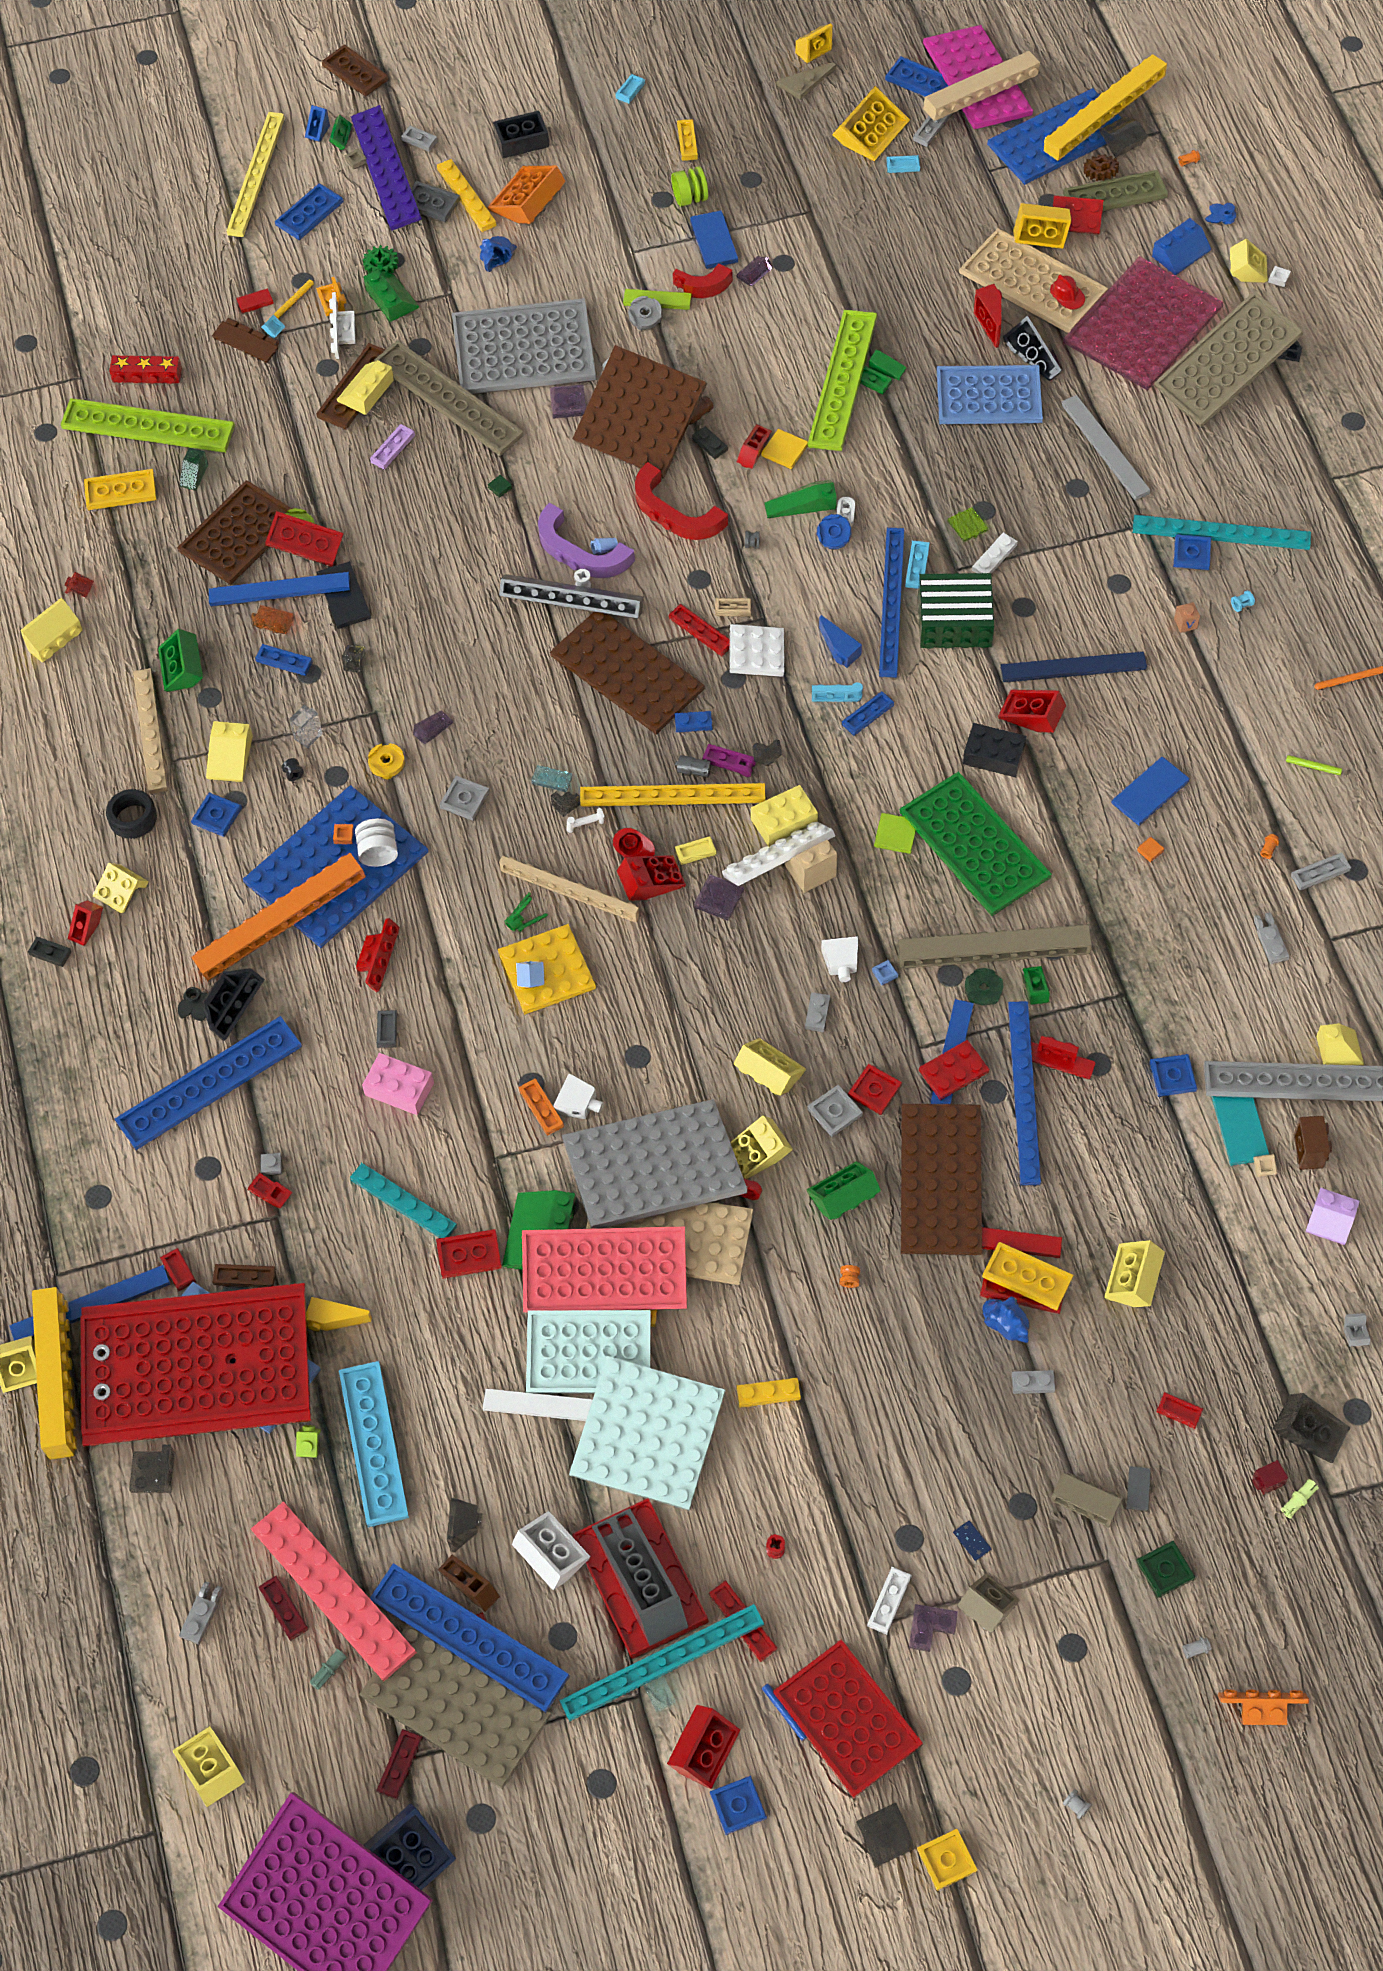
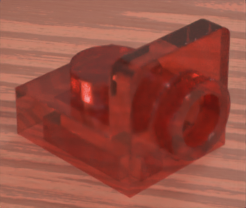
M74 572L72 577L68 576L64 584L67 587L65 593L68 594L71 590L86 598L94 581Z

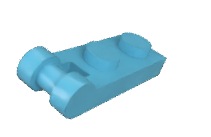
M858 682L853 685H812V702H858L862 699L863 685Z

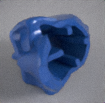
M502 236L483 239L482 245H480V259L484 262L485 270L491 272L496 266L506 264L512 258L517 246Z
M1009 1297L1005 1301L990 1299L983 1304L984 1322L988 1327L998 1331L1007 1340H1018L1028 1343L1030 1323L1026 1314L1019 1307L1016 1298Z

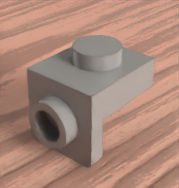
M1365 1313L1345 1315L1344 1333L1349 1346L1370 1345Z

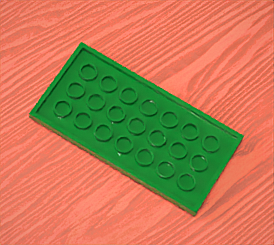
M956 772L900 808L899 813L916 829V832L991 916L1051 878L1052 874L959 772Z

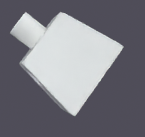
M858 936L822 940L821 951L829 974L839 975L840 982L850 981V973L857 972Z
M568 1074L554 1103V1109L560 1115L586 1119L590 1110L600 1113L604 1102L596 1100V1089L593 1086Z

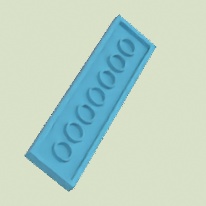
M376 1361L339 1370L367 1527L407 1519L409 1514L380 1363Z

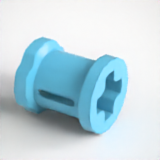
M1249 590L1238 597L1234 596L1231 598L1232 607L1236 612H1240L1242 608L1248 605L1252 606L1255 603V598Z

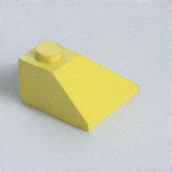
M1340 1023L1320 1026L1316 1037L1323 1064L1364 1066L1354 1029Z

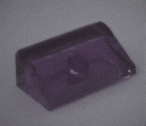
M757 256L736 277L747 285L753 286L773 267L768 257Z

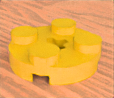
M389 743V745L379 744L369 752L368 764L373 774L388 780L401 772L405 766L403 751L397 745ZM384 758H390L388 763H383Z

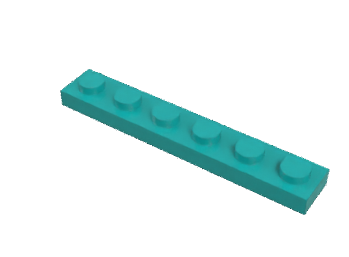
M363 1163L350 1176V1180L438 1238L450 1237L457 1228L455 1222Z

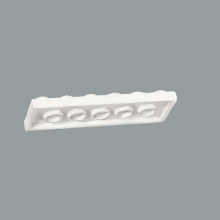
M812 822L807 825V828L791 833V836L777 840L772 846L763 847L758 853L745 856L742 861L728 865L727 869L722 871L723 876L737 886H740L811 847L835 837L834 831L819 822Z

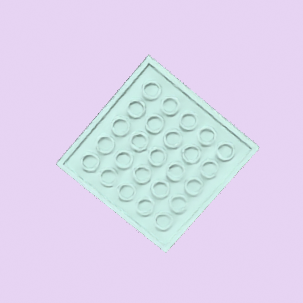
M607 1356L569 1475L690 1511L726 1391L718 1387Z

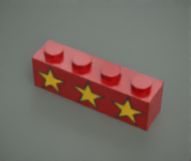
M112 355L109 372L112 382L172 384L180 383L182 366L179 356Z

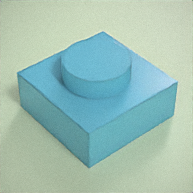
M274 314L262 326L272 338H275L286 327Z

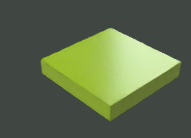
M881 813L874 847L911 854L916 829L905 817Z

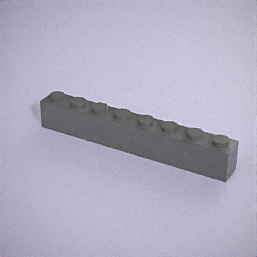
M505 574L501 578L499 596L632 618L640 617L644 596Z

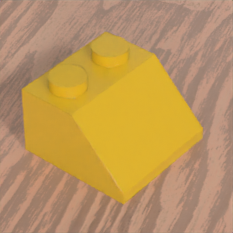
M830 23L820 26L805 36L800 37L796 40L795 53L806 63H809L832 50L833 25Z

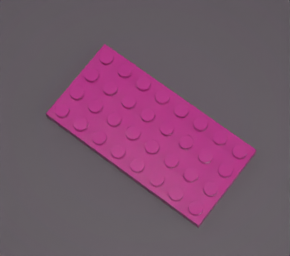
M982 25L923 39L925 48L948 86L1003 62ZM1017 84L962 109L973 129L1033 114V109Z

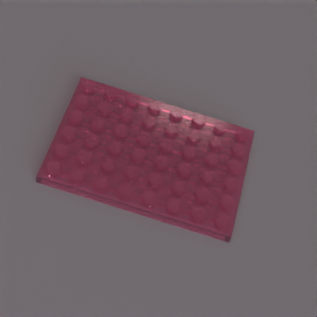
M1139 256L1064 337L1063 343L1142 388L1149 390L1154 382L1159 379L1219 312L1224 302Z

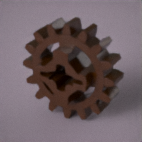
M1099 154L1098 157L1092 156V159H1087V162H1084V174H1086V177H1090V180L1094 178L1096 181H1105V178L1111 179V176L1115 177L1116 173H1119V161H1117V158L1113 159V156L1107 157V154Z

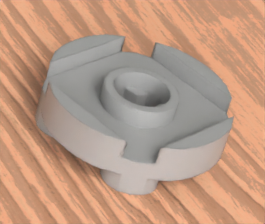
M648 296L634 299L628 310L629 320L638 330L655 327L661 322L662 309L660 303L654 298H648ZM642 311H649L648 315H642Z

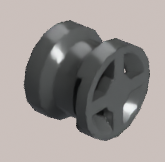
M746 531L745 548L754 547L759 549L760 531L755 533Z

